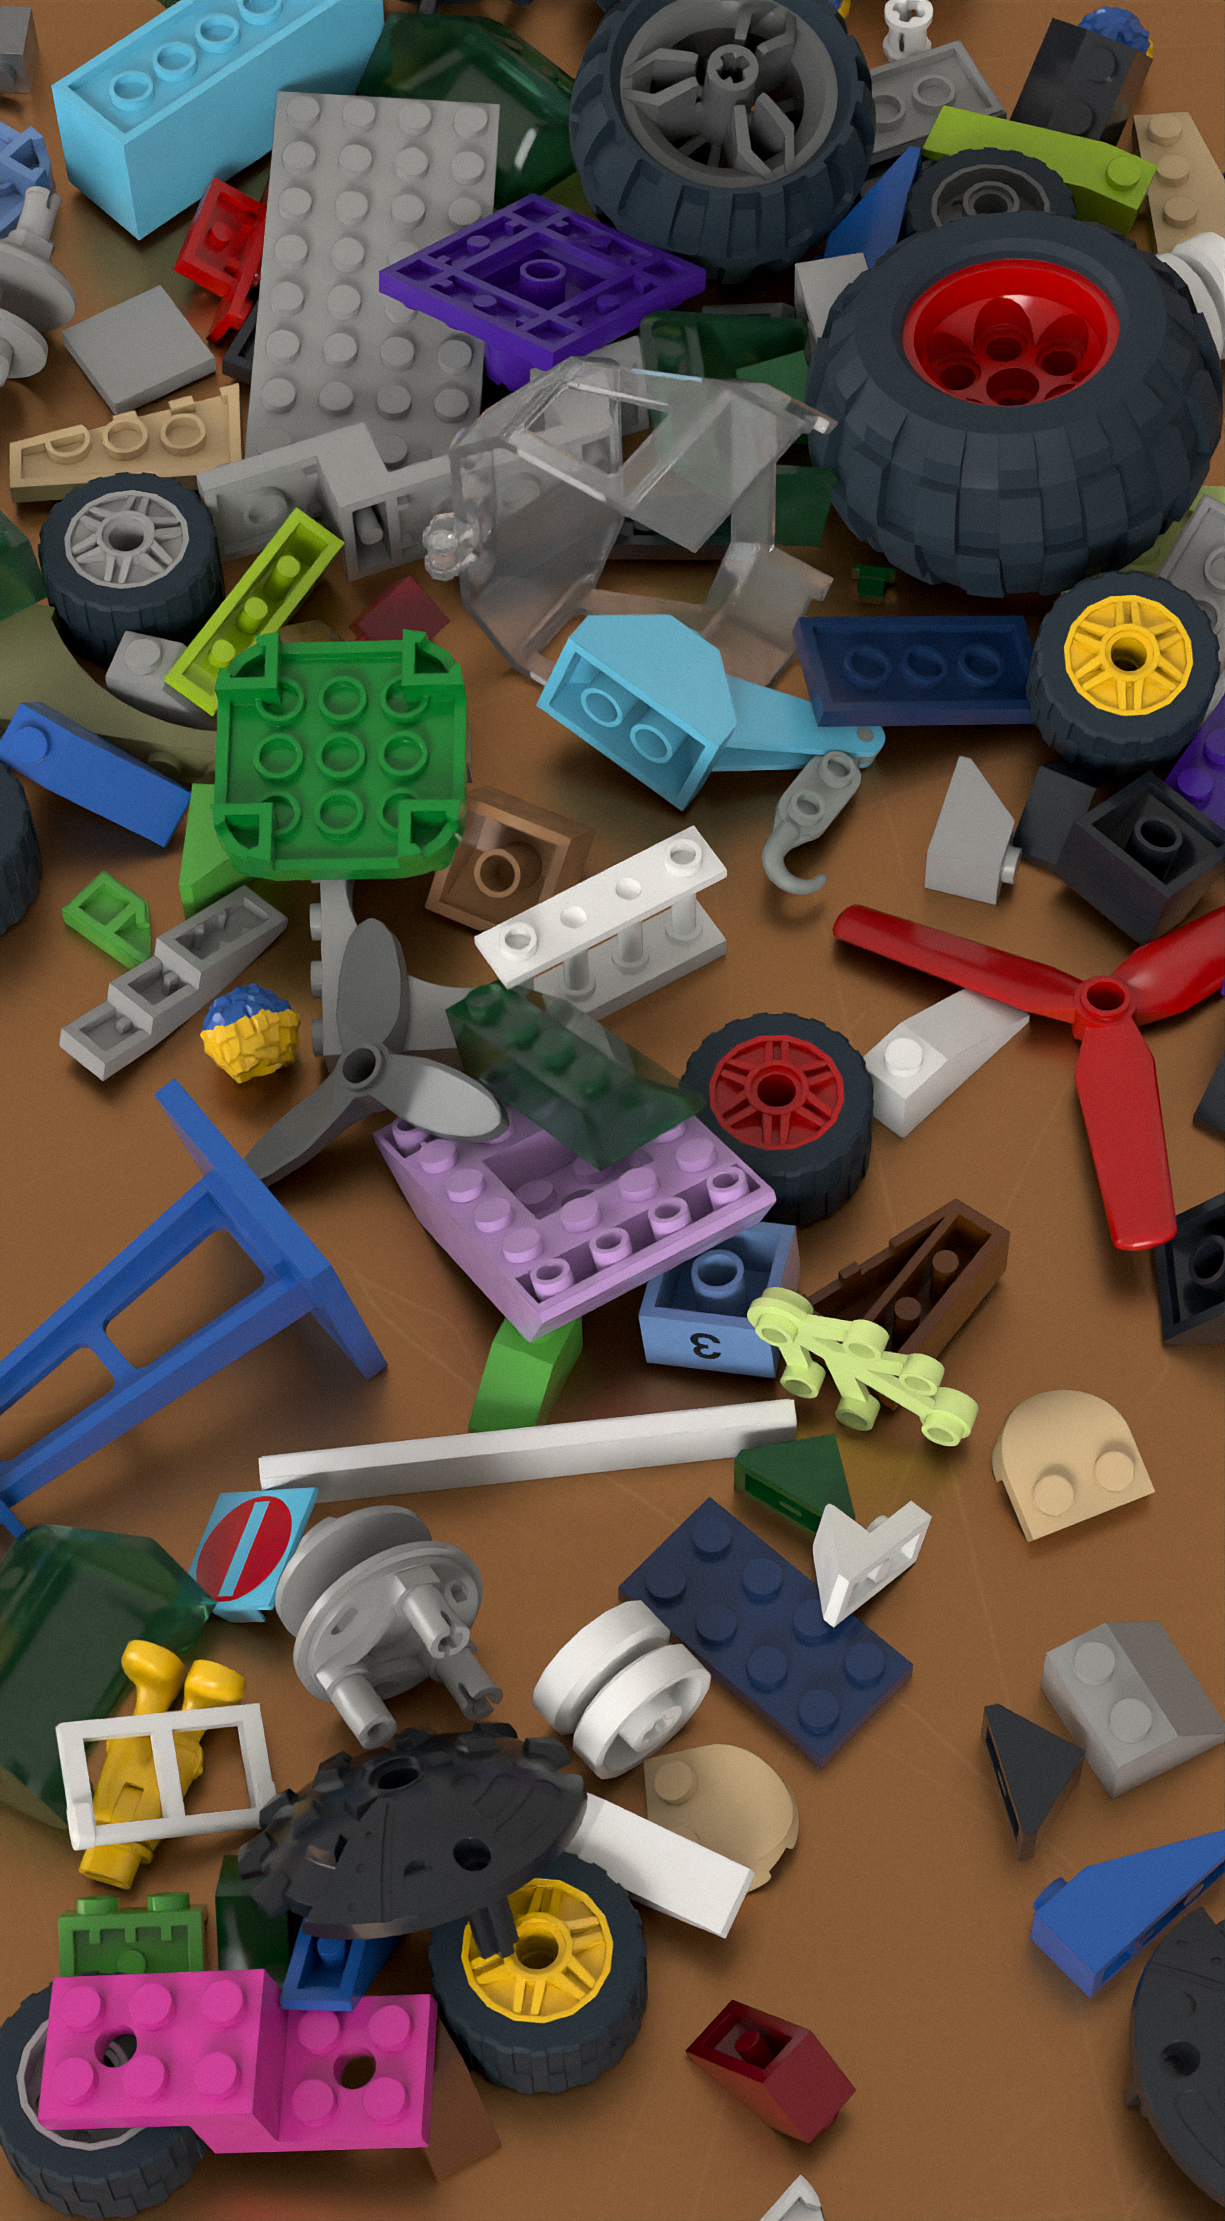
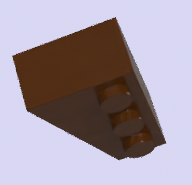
M955 1198L889 1240V1247L860 1265L856 1261L838 1272V1279L809 1297L805 1293L801 1296L811 1303L813 1307L812 1315L852 1322L854 1320H867L881 1326L889 1335L884 1351L905 1355L919 1353L936 1359L1006 1271L1011 1232ZM809 1351L814 1360L827 1367L823 1358ZM866 1385L869 1394L893 1411L899 1405L897 1402Z

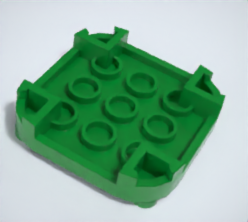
M403 629V640L282 643L279 632L255 636L257 644L237 655L226 670L223 668L219 669L214 689L218 699L214 804H210L213 825L220 845L229 857L232 867L237 872L275 881L397 879L427 874L430 871H441L452 863L455 850L462 841L467 820L469 705L460 662L456 663L447 650L428 640L427 632Z

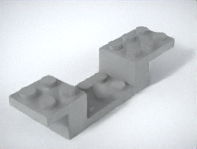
M637 335L622 341L607 343L604 347L594 350L567 365L564 369L554 373L537 368L530 369L533 427H525L515 433L480 444H471L458 451L430 460L414 462L392 472L387 471L365 422H361L345 428L333 429L325 434L291 445L279 446L268 452L237 462L221 464L214 469L196 474L201 502L209 508L213 516L221 564L263 551L297 507L344 542L337 558L348 582L448 551L449 547L597 453L621 487L619 437L649 428L648 353L640 336Z

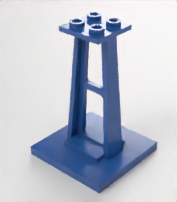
M175 1078L158 1090L154 1096L202 1173L203 1178L0 1362V1416L80 1348L91 1349L115 1379L113 1389L14 1459L0 1461V1525L4 1524L19 1542L30 1533L11 1510L12 1506L308 1312L315 1317L367 1381L388 1366L330 1262ZM217 1230L228 1231L265 1275L263 1285L148 1366L136 1368L130 1365L107 1336L106 1329L109 1322L213 1232Z

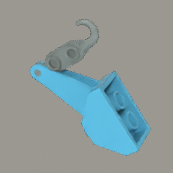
M670 614L588 615L568 638L536 704L540 709L682 812L702 789L711 771L803 769L783 793L775 807L771 835L766 840L761 854L762 865L768 878L780 889L799 895L817 892L827 883L828 878L825 874H818L814 878L806 880L797 878L786 869L784 857L791 849L819 838L857 791L861 783L859 769L871 765L885 743V733L881 726L818 727L811 701L725 674L720 650L706 641L699 632L687 627Z

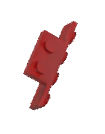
M214 177L205 188L173 268L177 273L222 297L206 340L215 345L230 327L236 331L241 328L253 305V300L246 296L249 289H254L261 278L269 179L260 202Z

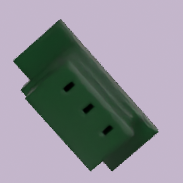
M853 564L852 578L859 579L857 602L882 605L887 582L895 583L896 569Z

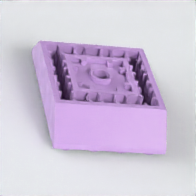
M594 1021L583 1027L570 1029L562 1034L559 1039L530 1054L517 1056L509 1060L504 1067L476 1080L501 1101L508 1113L510 1123L508 1130L499 1138L480 1143L444 1139L421 1131L400 1117H397L393 1123L372 1133L378 1149L418 1221L529 1343L756 1225L777 1201L774 1190Z

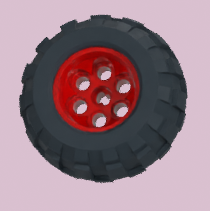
M1022 210L1020 212L969 215L949 220V224L929 232L915 233L886 250L884 255L876 259L874 268L861 272L854 282L849 283L839 294L829 310L822 338H817L807 374L804 405L808 448L812 465L826 486V494L848 528L861 542L866 540L875 551L884 552L889 563L907 574L931 585L945 582L961 587V589L967 590L969 595L1004 598L1006 593L1039 592L1042 596L1073 589L1076 583L1097 573L1117 572L1151 549L1158 535L1165 534L1174 521L1180 522L1189 510L1210 471L1211 457L1221 439L1223 424V373L1221 361L1204 313L1197 312L1189 287L1185 281L1166 262L1159 260L1152 252L1138 250L1136 242L1126 238L1125 234L1094 221H1078L1059 216V213Z

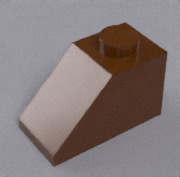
M437 2014L429 2147L418 2148L436 2181L439 2182L501 2147V2142L465 2062ZM368 2056L374 2070H376L375 2059Z

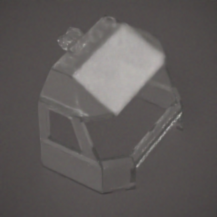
M570 356L486 409L469 428L464 427L455 435L448 451L452 481L451 497L453 499L454 512L437 514L430 521V526H426V530L423 531V547L425 546L428 550V555H425L424 561L425 570L432 576V579L445 580V582L448 579L453 580L454 576L459 575L461 604L513 669L543 686L546 685L556 663L539 653L573 616L578 614L583 616L670 614L687 627L699 632L706 641L720 650L725 674L770 688L798 656L792 635L797 618L804 617L812 598L817 601H824L834 579L775 547L776 462L801 434H810L812 429L823 434H830L839 422L765 383L743 379L685 376L621 367L620 363L611 358ZM621 401L669 413L623 464ZM731 514V543L703 605L594 589L623 525L624 517H630L696 553Z

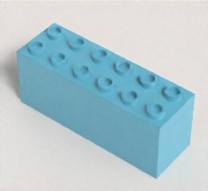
M180 0L51 86L69 182L138 240L142 239L201 199L205 188L214 177L225 182L272 150L277 91L352 96L387 72L389 68L383 0Z

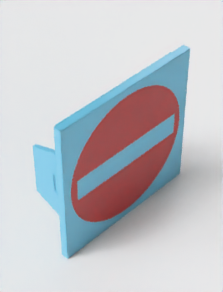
M316 1487L220 1493L173 1611L176 1613L212 1612L231 1623L265 1622L266 1618L260 1610H273L275 1607V1595L279 1579L301 1541L319 1490Z

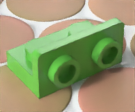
M190 1893L149 1894L147 1895V1906L119 1908V1896L113 1895L77 1898L76 1910H67L58 1917L60 1977H74L82 1975V1972L97 1970L100 1973L115 1974L116 1971L127 1974L206 1971L204 1922L207 1919V1904H190Z

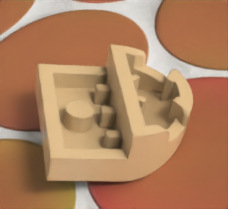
M1055 1390L1043 1392L1024 1400L1006 1415L996 1444L992 1448V1467L996 1482L1003 1480L1027 1542L1155 1492L1124 1418L1109 1403L1085 1392Z
M728 1744L705 1745L643 1760L649 1821L751 1869L756 1874L747 1892L757 1889L771 1879L769 1870L779 1860L785 1848L793 1849L799 1829V1812L792 1790L768 1764L753 1753Z

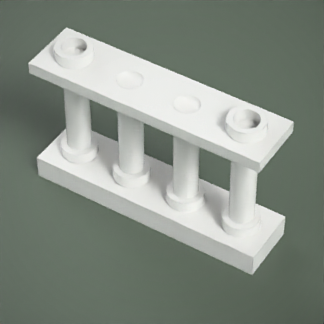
M694 825L474 937L475 945L506 989H509V992L480 1006L481 1020L509 1060L538 1050L559 1039L562 1034L570 1029L583 1027L593 1021L596 1022L727 954L726 938L696 899L698 891L726 878L727 869ZM671 906L670 909H668V910H666V911H664V912H662V913H660V914L654 916L653 918H651V919H649V920H647V921H645V922L642 923V920H644V919H646V918H648V917H650V916H652V915H654V914H656V913H658V912L664 910L665 908ZM617 934L616 937L588 950V948L596 945L597 943ZM563 961V964H561V965H559V966L553 968L552 970H550V971H548V972H546V973H544V974H542V975H540V976H538V977H536V978L533 979V976H535V975H537V974H539V973H541V972H543V971H545V970H547V969H549V968H551V967H553V966H555V965H557V964H559V963H561V962Z

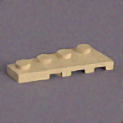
M239 383L219 388L220 396L194 402L192 395L168 401L169 409L137 417L134 410L113 416V421L103 427L87 430L84 425L80 424L10 443V493L12 502L61 500L71 490L89 483L92 479L101 476L104 478L121 472L141 474L142 472L153 473L162 478L176 480L186 489L198 490L196 474L214 469L221 464L243 460Z

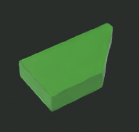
M104 870L61 909L63 920L66 924L131 970L152 957L149 903Z

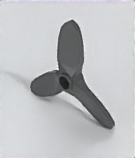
M370 918L358 925L350 936L344 952L338 982L336 1009L343 1053L338 1059L335 1069L319 1088L276 1122L254 1145L244 1158V1161L267 1187L304 1165L356 1122L373 1112H382L387 1109L415 1128L449 1140L471 1143L489 1142L499 1138L508 1130L510 1123L506 1109L501 1101L483 1085L461 1071L428 1058L402 1055L410 1017L408 976L400 942L394 933L382 922Z

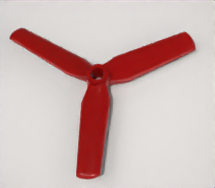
M853 904L838 915L832 931L833 935L841 941L1022 1011L1071 1023L1073 1037L1082 1041L1074 1078L1113 1245L1120 1250H1146L1160 1246L1176 1235L1177 1223L1155 1059L1137 1027L1184 1012L1222 988L1225 978V905L1137 948L1110 976H1095L1085 981L1053 966L860 904Z

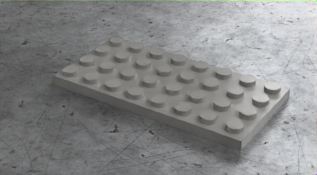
M277 91L244 459L268 452L279 446L291 445L325 434L333 429L345 428L361 422H365L388 472L404 468L414 462H423L458 451L471 444H479L484 341L461 330L452 329L446 323L419 310L409 309L402 302L380 293L379 271L494 213L500 104Z

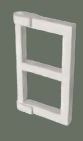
M259 1703L65 1722L55 1727L68 1808L66 1813L69 1833L74 1850L93 1849L94 1846L235 1830L261 1829L259 1812L276 1795L275 1784L272 1782ZM237 1726L251 1808L186 1816L172 1733ZM150 1735L163 1818L96 1826L84 1742Z

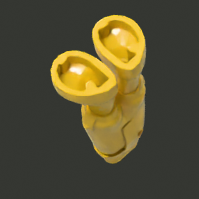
M129 1641L121 1658V1665L125 1674L136 1686L137 1700L133 1716L168 1712L173 1701L181 1691L183 1683L184 1701L181 1711L238 1705L243 1698L247 1686L246 1680L234 1670L207 1660H195L187 1675L184 1663L174 1653L147 1641ZM207 1729L172 1733L183 1798L192 1781H196L198 1776L203 1773L204 1752L199 1742ZM150 1735L107 1739V1756L92 1801L96 1826L163 1818ZM162 1839L94 1846L93 1849H86L78 1871L91 1879L119 1888L130 1889L139 1864L151 1863L154 1857L153 1851Z

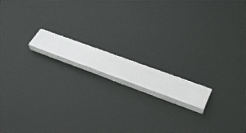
M781 1399L269 1455L258 1458L262 1491L316 1487L319 1490L316 1503L733 1458L737 1457L740 1451L744 1449L796 1440L797 1419L794 1400Z

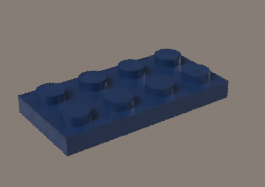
M1023 615L797 618L792 635L818 727L1034 724L1030 715V702L1026 697V684L1029 677L1028 669L1034 648Z
M711 1497L699 1506L618 1587L619 1600L623 1603L641 1600L670 1630V1643L673 1645L683 1644L711 1674L714 1680L820 1769L838 1753L912 1676L913 1664L852 1613L835 1627L827 1623L823 1619L818 1585Z

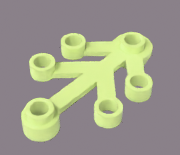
M767 1288L763 1291L761 1298L752 1301L747 1312L748 1320L755 1327L756 1334L763 1341L779 1347L787 1363L780 1382L790 1393L803 1398H815L818 1395L826 1372L821 1365L812 1360L809 1353L811 1351L825 1360L842 1396L835 1416L844 1425L860 1431L872 1429L880 1410V1403L869 1394L866 1387L868 1385L920 1416V1420L923 1423L922 1433L929 1440L937 1444L956 1446L962 1438L970 1435L979 1407L968 1395L952 1388L939 1387L945 1373V1368L936 1359L919 1353L905 1355L884 1351L889 1335L881 1326L867 1320H854L852 1322L812 1315L813 1307L811 1303L800 1294L785 1288Z

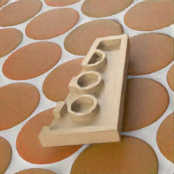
M1189 112L1133 115L1132 136L1136 156L1158 165L1144 201L1154 255L1171 253L1177 244L1199 233L1214 232L1225 238V179Z

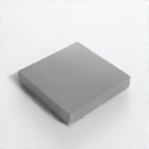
M161 285L61 331L64 346L115 415L130 412L217 370L215 357Z

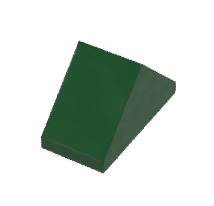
M835 1433L744 1449L734 1459V1490L810 1536L816 1537L825 1507L828 1504L834 1505L855 1521L856 1517Z
M224 1855L215 1893L219 1971L265 1969L282 1990L293 1954L294 1912L288 1910L271 1921L260 1915L252 1906L250 1893L265 1879L264 1875L242 1880L238 1865V1855Z

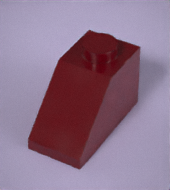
M411 576L390 583L348 628L357 637L354 641L403 640V629L427 632L428 640H431L450 620Z
M731 2000L685 2050L696 2065L769 2127L808 2144L819 2133L825 2131L834 2123L839 2110L857 2091L811 2030L735 2000Z

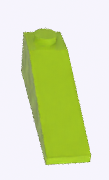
M943 105L921 151V155L934 161L947 155L957 154L958 151L984 149V147H995L1007 151L1011 149L1022 152L1023 155L1028 157H1035L1046 163V166L1051 170H1055L1063 178V183L1070 188L1074 197L1073 206L1076 207V220L1097 222L1125 234L1126 238L1145 201L1158 165L1105 142Z
M296 507L166 674L163 681L213 716L218 710V699L214 689L219 669L223 668L226 670L237 655L257 644L255 636L274 632L280 633L328 572L344 542Z

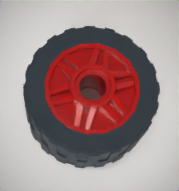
M768 1012L726 1023L724 1028L716 1033L712 1032L702 1040V1045L699 1049L692 1052L686 1062L685 1074L681 1075L679 1102L774 1190L777 1201L760 1222L798 1225L799 1227L812 1224L814 1220L823 1216L828 1217L839 1210V1206L845 1200H850L858 1190L861 1178H865L871 1153L874 1087L871 1074L865 1068L866 1062L859 1050H855L849 1044V1039L839 1031L831 1030L826 1027V1023L814 1018L807 1019L799 1017L798 1014L786 1012L782 1014H768Z

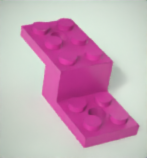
M265 1969L53 1977L37 2121L46 2130L190 2126L215 2154L429 2147L438 2003L431 1994L363 1996L353 2011L282 2009L280 2003L282 1990ZM122 2035H135L137 2038V2048L133 2057L126 2064L119 2067L105 2066L104 2054L111 2041ZM360 2056H370L375 2059L376 2070L374 2076L365 2086L358 2089L342 2087V2072L351 2060Z

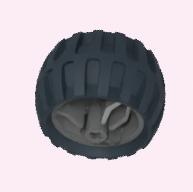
M622 0L617 11L609 15L602 22L591 39L575 78L570 103L569 134L573 163L581 177L584 195L599 221L611 228L614 227V229L706 269V279H718V284L742 283L750 275L763 271L767 276L773 275L798 262L807 250L822 244L845 218L863 186L869 170L876 135V107L872 97L870 70L859 42L853 35L847 36L845 20L828 0Z

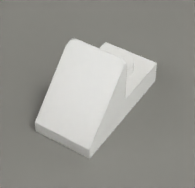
M910 1501L891 1517L887 1518L885 1515H881L867 1529H864L837 1507L828 1504L825 1507L813 1543V1557L823 1619L835 1627L914 1564L932 1516Z

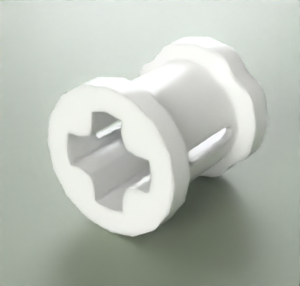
M889 0L884 10V19L889 26V33L884 38L882 50L887 56L888 61L891 63L930 50L931 41L927 37V28L933 19L932 4L928 0ZM913 9L916 11V17H912ZM904 43V51H901L900 44Z

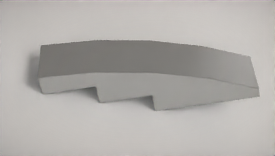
M243 885L157 937L153 957L109 983L107 1001L61 1028L59 1046L102 1081L106 1080L153 1048L201 1010L238 977L287 928L288 918L247 886Z

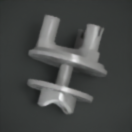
M32 186L26 189L25 200L16 230H12L8 237L0 238V387L4 385L6 378L28 377L43 369L48 356V345L39 332L55 330L66 325L73 318L77 306V297L73 287L61 271L50 262L51 255L55 249V244L50 237L62 199L55 193L50 195L49 202H47L50 190L40 186Z
M393 1505L363 1508L338 1519L328 1516L302 1537L295 1554L286 1565L279 1579L275 1595L276 1611L287 1630L297 1637L294 1645L293 1661L300 1681L314 1697L334 1704L348 1727L353 1731L365 1749L380 1747L388 1742L397 1731V1723L382 1700L411 1689L429 1676L437 1682H443L460 1706L462 1714L468 1720L483 1719L495 1710L485 1697V1694L492 1703L499 1704L502 1700V1690L493 1682L475 1657L478 1650L470 1638V1630L481 1605L483 1583L479 1569L462 1549L449 1543L433 1541L430 1531L419 1516L409 1509Z

